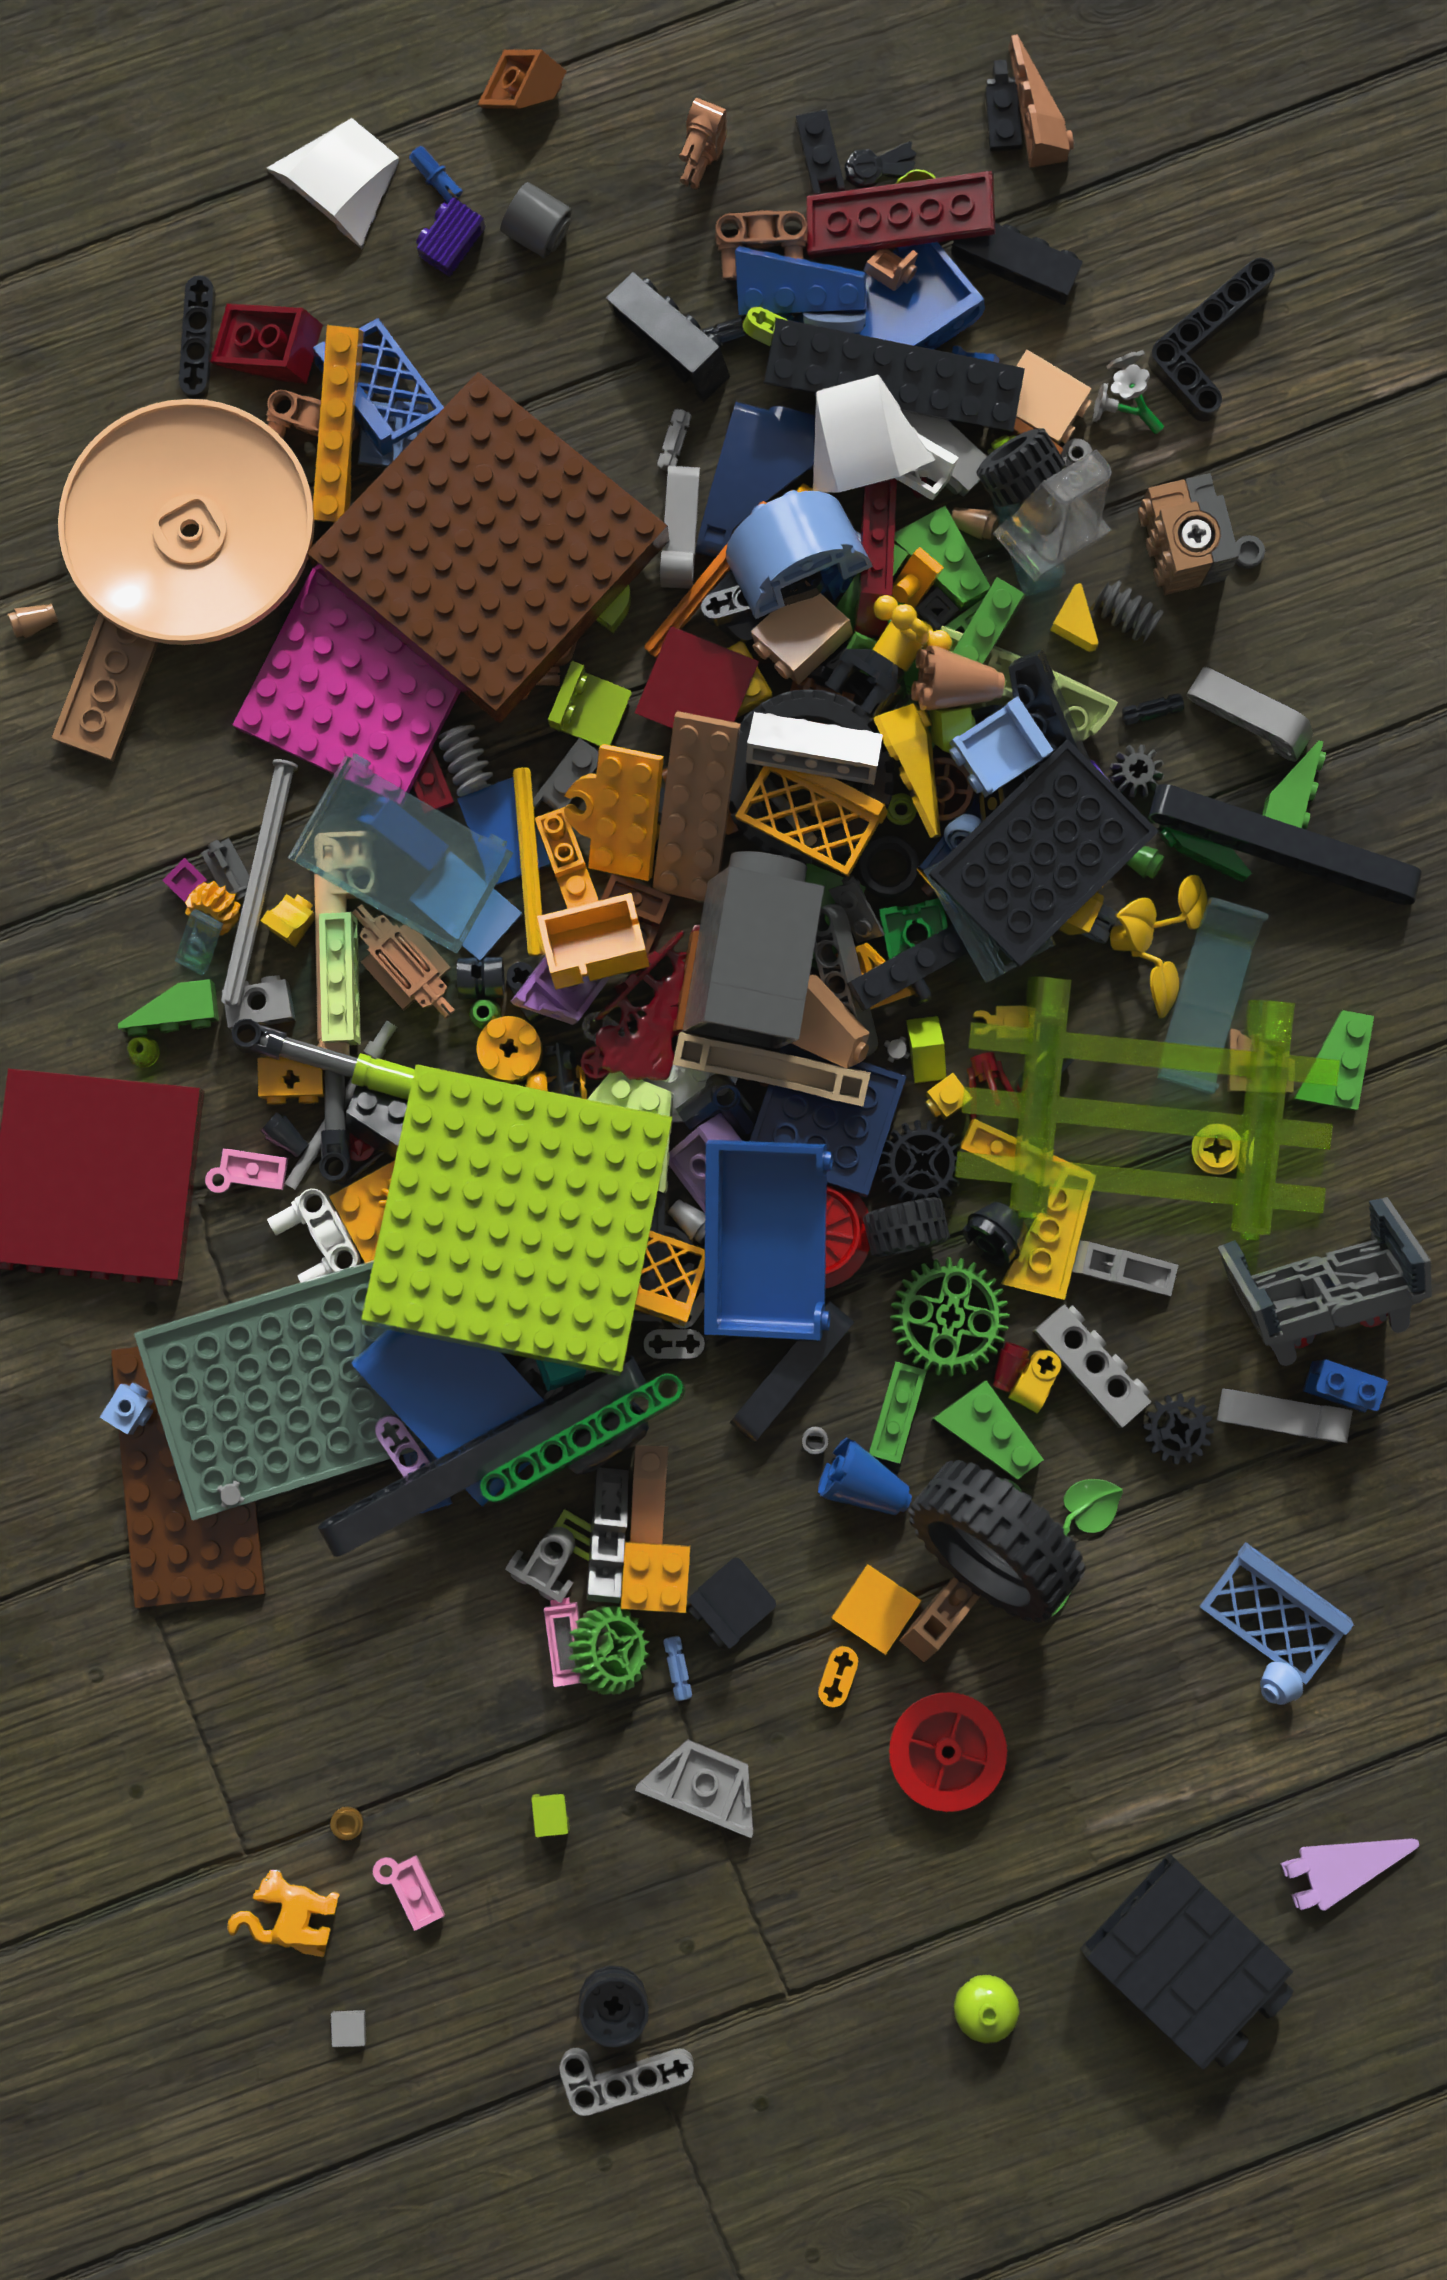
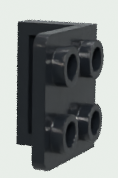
M737 1557L731 1559L687 1597L691 1603L687 1607L690 1613L698 1622L704 1619L712 1629L708 1634L719 1647L726 1644L729 1649L776 1607L775 1599L743 1561Z

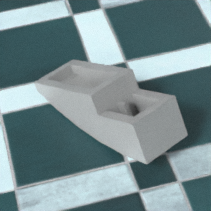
M1079 1241L1072 1272L1171 1296L1178 1265L1088 1241Z

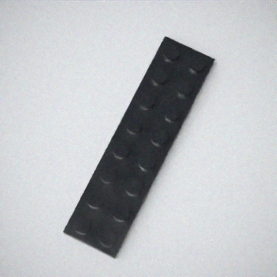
M776 318L764 384L816 394L819 390L879 375L903 412L1012 433L1014 432L1025 368Z

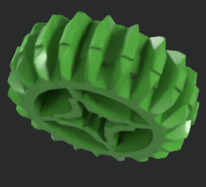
M617 1606L596 1607V1609L584 1613V1618L575 1621L578 1629L569 1632L574 1638V1642H570L567 1645L573 1649V1655L568 1659L575 1661L576 1664L572 1672L581 1673L579 1682L587 1684L588 1690L597 1691L598 1694L602 1695L611 1693L612 1695L621 1694L625 1690L633 1688L634 1682L642 1679L640 1671L648 1668L644 1663V1659L650 1656V1654L645 1652V1646L649 1641L642 1637L646 1629L637 1628L639 1618L630 1617V1611L620 1610V1607Z

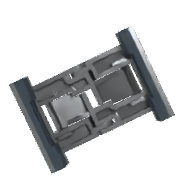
M1388 1197L1369 1201L1371 1206L1369 1210L1371 1212L1370 1229L1372 1232L1370 1233L1372 1241L1328 1252L1326 1257L1323 1258L1314 1256L1251 1276L1245 1255L1236 1240L1217 1247L1231 1286L1266 1346H1271L1281 1365L1288 1366L1294 1363L1297 1358L1295 1348L1308 1346L1313 1342L1316 1334L1334 1330L1336 1325L1346 1327L1360 1322V1324L1366 1327H1374L1383 1323L1388 1316L1392 1330L1397 1333L1404 1332L1410 1326L1412 1305L1432 1297L1431 1260Z

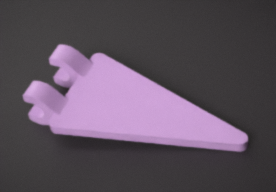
M1412 1838L1302 1847L1299 1851L1301 1858L1281 1863L1284 1875L1289 1878L1297 1877L1305 1872L1307 1874L1311 1889L1291 1895L1296 1908L1299 1907L1300 1910L1317 1904L1319 1909L1326 1910L1417 1849L1419 1842Z

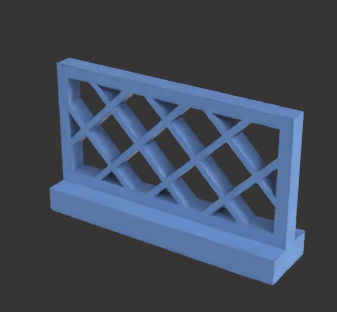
M1246 1542L1238 1551L1237 1557L1200 1605V1608L1275 1662H1284L1293 1667L1305 1684L1315 1674L1344 1634L1347 1635L1354 1625L1350 1617ZM1240 1565L1251 1572L1253 1585L1234 1587L1232 1575ZM1256 1577L1265 1583L1257 1584ZM1229 1580L1230 1588L1222 1589ZM1273 1588L1276 1590L1280 1604L1260 1607L1258 1589ZM1254 1590L1257 1607L1237 1610L1235 1593ZM1231 1593L1233 1611L1219 1612L1211 1606L1217 1595ZM1282 1596H1284L1285 1598H1287V1599H1288L1289 1601H1291V1602H1290V1603H1283V1598H1282ZM1299 1607L1305 1613L1306 1623L1287 1626L1284 1609ZM1280 1609L1283 1627L1264 1629L1261 1612ZM1258 1613L1260 1630L1246 1632L1240 1627L1238 1615ZM1309 1615H1310L1311 1617H1313L1315 1620H1317L1318 1622H1311V1623H1310ZM1235 1616L1236 1624L1227 1617ZM1325 1626L1334 1633L1327 1643L1313 1645L1311 1628ZM1307 1629L1310 1646L1290 1648L1288 1631ZM1284 1632L1287 1649L1273 1651L1267 1647L1265 1634ZM1261 1635L1262 1642H1260L1253 1636ZM1315 1650H1321V1652H1320V1653L1318 1654V1656L1315 1658V1652H1314V1651H1315ZM1311 1651L1312 1664L1305 1673L1293 1666L1291 1654ZM1287 1654H1288V1660H1289V1662L1286 1661L1284 1658H1282V1657L1279 1656V1655H1287Z

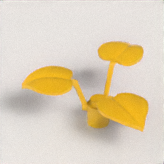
M1197 875L1187 876L1180 885L1178 903L1182 913L1178 917L1156 922V909L1153 902L1149 898H1140L1129 903L1116 914L1122 925H1115L1111 930L1110 942L1114 950L1132 951L1133 957L1144 958L1156 965L1150 973V988L1158 1016L1161 1019L1168 1014L1176 1001L1179 991V976L1172 962L1166 961L1163 963L1160 958L1147 954L1145 951L1152 944L1154 928L1186 920L1189 929H1196L1203 923L1207 913L1208 900L1204 884Z

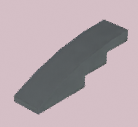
M604 1467L596 1469L587 1580V1600L619 1603L621 1598L622 1566L624 1563L625 1531L627 1528L629 1470Z

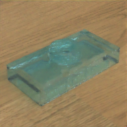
M194 909L189 916L175 962L203 976L208 970L223 923Z

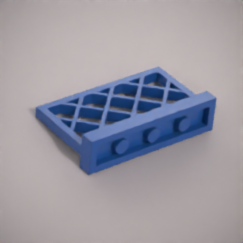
M379 318L359 328L364 331L362 351L378 354L375 365L361 363L360 371L371 372L373 376L370 384L358 382L354 418L383 457L393 451V444L427 426L444 407ZM375 331L382 337L380 346L364 343L365 337ZM324 341L313 347L315 365L322 374L325 357ZM383 355L396 357L399 360L398 368L382 367ZM378 374L395 377L393 387L377 386ZM400 378L413 380L416 383L415 391L409 392L397 389ZM373 393L390 396L388 406L374 405L371 401ZM395 397L412 400L410 410L393 409ZM417 401L430 403L434 408L433 411L427 414L414 412ZM390 416L407 419L406 425L393 432L388 425Z

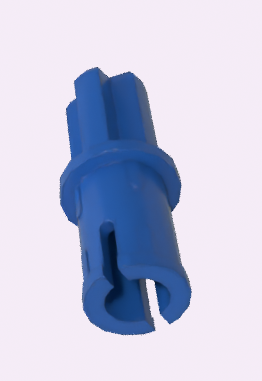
M419 146L412 151L409 156L410 161L426 178V184L432 185L447 204L453 198L448 189L457 198L462 195L463 190L445 172L446 167L444 165L440 166L424 147Z

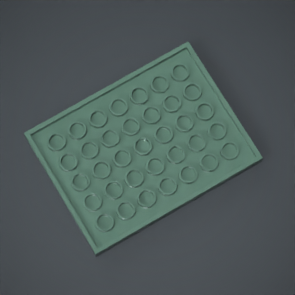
M374 1260L134 1333L192 1520L391 1459L376 1436L375 1426L377 1421L386 1415H394L399 1419L401 1418L352 1365V1361L388 1330L363 1325L361 1321ZM387 1422L383 1425L385 1431L381 1435L383 1437L389 1435L396 1444L389 1447L391 1451H394L399 1444L409 1441L407 1436L402 1440L399 1439L395 1431L399 1427L397 1424L390 1425ZM403 1422L420 1449L426 1448L425 1444ZM405 1448L400 1452L399 1456L413 1452L415 1450L412 1448ZM234 1481L239 1482L240 1495L244 1498L242 1504L237 1502L234 1505H228L227 1508L222 1507L221 1493L217 1491L219 1485L224 1487L227 1484H233Z

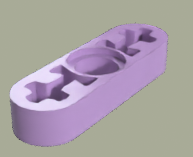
M386 1415L377 1421L375 1426L376 1436L403 1477L419 1469L422 1463L426 1465L430 1463L401 1419L394 1415ZM387 1422L390 1425L397 1424L399 1426L395 1431L400 1440L405 1436L409 1439V1441L399 1444L394 1451H391L389 1448L396 1445L389 1435L385 1437L381 1435L385 1431L383 1425ZM405 1448H412L418 1454L417 1461L411 1466L402 1465L399 1461V1454Z

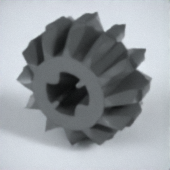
M1142 744L1138 747L1137 753H1135L1131 745L1127 746L1125 749L1126 755L1118 752L1115 755L1118 763L1110 765V770L1118 773L1111 777V783H1122L1118 788L1120 793H1123L1126 788L1130 789V799H1134L1137 790L1142 798H1146L1148 796V789L1155 792L1156 786H1158L1156 781L1164 778V773L1157 771V769L1163 766V761L1157 760L1153 762L1152 759L1156 755V751H1150L1147 756L1144 754L1145 745ZM1134 766L1141 767L1140 772L1144 771L1139 778L1132 776L1134 771L1130 773Z

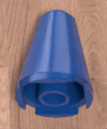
M849 1438L842 1440L832 1453L837 1457L832 1464L827 1463L823 1470L818 1486V1492L821 1493L820 1496L827 1500L891 1515H897L900 1511H906L912 1499V1495L909 1494V1486L857 1442Z

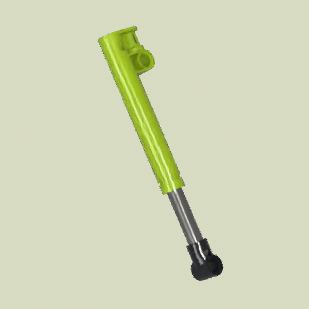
M251 1019L239 1020L232 1028L234 1045L242 1053H255L276 1060H280L283 1057L351 1077V1084L362 1087L367 1086L368 1089L406 1100L409 1098L415 1070L413 1068L379 1058L373 1059L372 1056L362 1053L356 1058L287 1037V1033L258 1025ZM243 1030L254 1031L256 1033L255 1039L249 1043L241 1042L238 1036Z

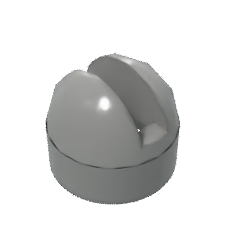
M820 1427L807 1429L802 1437L804 1449L811 1454L822 1453L828 1445L827 1433ZM807 1436L823 1437V1441L807 1439Z

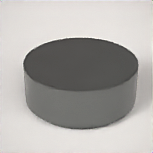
M1251 535L1243 536L1237 540L1236 545L1239 558L1236 559V565L1243 569L1257 567L1265 555V547L1262 541Z

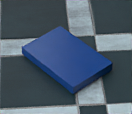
M514 778L506 779L457 798L491 887L494 888L522 877ZM535 824L538 868L540 870L551 866V863Z

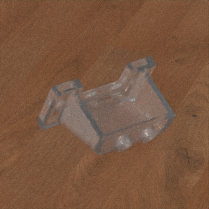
M1097 449L1043 481L1010 520L1000 525L993 533L1034 582L1097 543L1111 531V528L1102 519L1112 471L1108 462Z

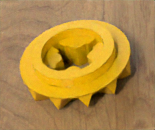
M1210 1124L1200 1129L1194 1136L1191 1153L1194 1163L1205 1173L1221 1175L1232 1171L1239 1164L1243 1154V1145L1239 1135L1231 1127L1224 1124ZM1215 1136H1217L1219 1146L1230 1148V1150L1220 1153L1218 1163H1216L1214 1153H1208V1151L1203 1150L1213 1146Z

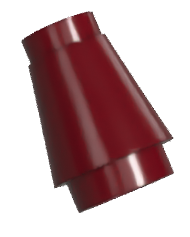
M1006 1342L1004 1348H1000L993 1386L1011 1392L1012 1387L1030 1361L1028 1358L1030 1351L1017 1344Z

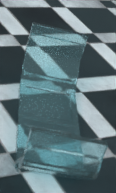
M1211 897L1208 900L1193 942L1163 1045L1157 1074L1158 1079L1212 1095L1215 1094V1091L1219 1088V1084L1216 1083L1219 1063L1250 956L1262 924L1268 919L1269 914Z

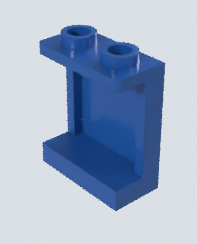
M1326 1359L1317 1360L1311 1363L1302 1392L1361 1412H1366L1367 1409L1378 1411L1388 1380Z

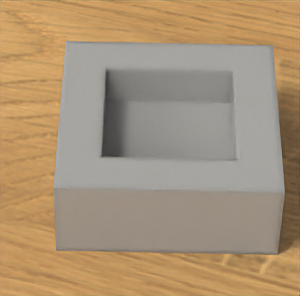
M365 2010L333 2011L331 2013L332 2047L366 2045Z

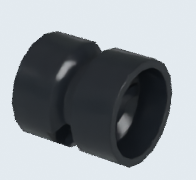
M485 957L482 962H478L476 958H458L457 989L459 1000L477 999L480 994H483L486 999L504 998L505 975L503 957Z

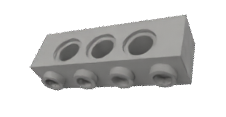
M1064 1304L1033 1332L1051 1352H1054L1059 1357L1063 1366L1119 1428H1123L1151 1403L1147 1397L1150 1391L1138 1378L1132 1381L1125 1373L1128 1367L1116 1354L1111 1357L1103 1348L1107 1344L1095 1330L1090 1333L1083 1326L1082 1322L1085 1319L1074 1306L1068 1309ZM1068 1331H1075L1080 1335L1081 1343L1078 1348L1070 1349L1066 1346L1064 1337ZM1091 1355H1097L1102 1360V1369L1096 1374L1091 1373L1086 1367V1360ZM1113 1379L1120 1380L1124 1385V1392L1118 1398L1112 1397L1108 1392V1384Z

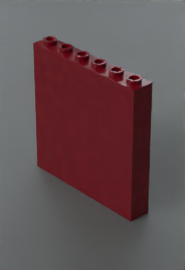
M8 1068L0 1130V1269L13 1270L14 1264L26 1265L27 1272L45 1273L46 1267L57 1268L58 1275L77 1277L78 1271L90 1272V1278L109 1280L110 1274L122 1275V1281L141 1283L142 1277L154 1278V1285L172 1287L174 1281H183L205 1091L197 1087Z

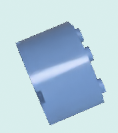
M792 490L767 504L756 506L752 510L751 515L734 531L727 543L726 549L727 563L755 619L785 606L780 588L836 563L843 580L873 567L840 502L832 495L820 491L797 492Z

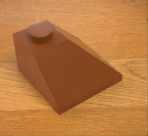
M504 50L478 105L481 108L520 109L554 99L562 87V80L567 71L542 50Z

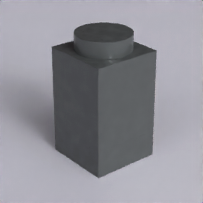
M735 852L731 854L729 867L708 881L682 1032L772 1050L799 1040L824 886L805 882L807 866L791 858L769 853Z

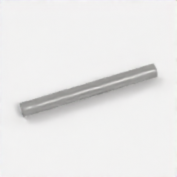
M755 764L754 770L755 780L762 770L761 766ZM767 777L764 782L766 792L778 790L772 780ZM784 795L770 798L780 812L791 809ZM796 813L800 828L808 827L800 815ZM793 815L785 817L793 829L797 830ZM813 832L803 834V839L807 846H812L816 843L817 837Z

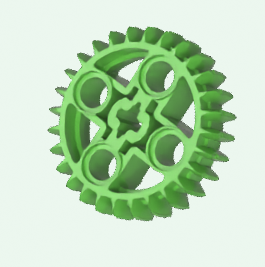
M947 1257L945 1266L942 1267L938 1259H934V1269L931 1270L923 1263L921 1265L922 1275L912 1270L910 1273L914 1281L911 1283L903 1279L902 1284L907 1288L906 1292L898 1290L895 1292L902 1300L901 1303L891 1304L893 1308L899 1310V1314L890 1316V1320L899 1321V1326L892 1329V1333L901 1332L903 1336L896 1344L906 1343L908 1347L903 1353L904 1356L913 1352L916 1356L912 1363L915 1365L921 1359L924 1360L925 1371H928L931 1365H935L936 1375L941 1374L943 1367L947 1368L949 1376H953L955 1367H959L961 1374L965 1375L967 1364H970L973 1370H978L976 1360L980 1359L987 1364L989 1359L985 1353L989 1351L990 1353L997 1354L998 1350L993 1346V1343H1004L1005 1341L998 1335L999 1331H1007L1009 1328L1000 1324L1002 1319L1010 1317V1314L1000 1311V1308L1008 1304V1301H998L997 1296L1003 1293V1289L993 1291L991 1287L996 1282V1278L985 1281L983 1278L986 1276L987 1270L984 1269L978 1274L975 1273L976 1263L974 1262L966 1269L964 1268V1259L962 1258L959 1259L957 1266H952L951 1258ZM958 1276L964 1281L965 1288L961 1294H953L949 1291L948 1280L951 1277ZM943 1277L938 1299L916 1295L918 1290L927 1282ZM972 1283L984 1294L990 1310L968 1305ZM944 1297H946V1305H940L935 1312L934 1320L936 1324L927 1322L933 1314L932 1303L940 1304L943 1302ZM920 1301L926 1305L927 1313L923 1319H915L911 1316L909 1312L911 1303ZM959 1301H962V1308L958 1307ZM952 1305V1309H954L953 1314L958 1316V1321H953L947 1329L946 1319L941 1318V1314L948 1312ZM964 1310L971 1311L972 1313L968 1315L966 1320L967 1330L961 1329L956 1332L955 1336H952L954 1329H959L965 1321ZM978 1314L985 1315L990 1321V1327L984 1333L976 1331L973 1327V1319ZM910 1323L932 1328L928 1351L915 1339ZM937 1325L941 1326L940 1333H937ZM962 1335L984 1338L981 1344L972 1352L956 1357ZM940 1339L949 1341L952 1346V1352L946 1358L939 1357L934 1350L936 1342Z

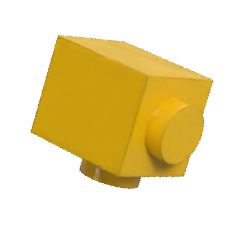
M951 1073L925 1094L928 1099L925 1104L935 1117L940 1115L943 1120L949 1118L972 1099L954 1073Z

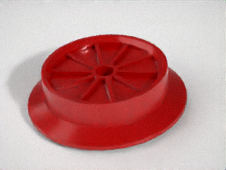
M827 1185L825 1289L836 1286L855 1274L865 1261L870 1249L863 1222V1217L868 1213L864 1202L857 1194Z
M942 1692L921 1698L908 1707L900 1716L891 1735L889 1758L898 1784L914 1801L937 1811H960L980 1803L996 1788L1005 1770L1007 1745L1000 1723L985 1705L967 1695ZM945 1746H952L953 1752L949 1756L942 1755V1749Z

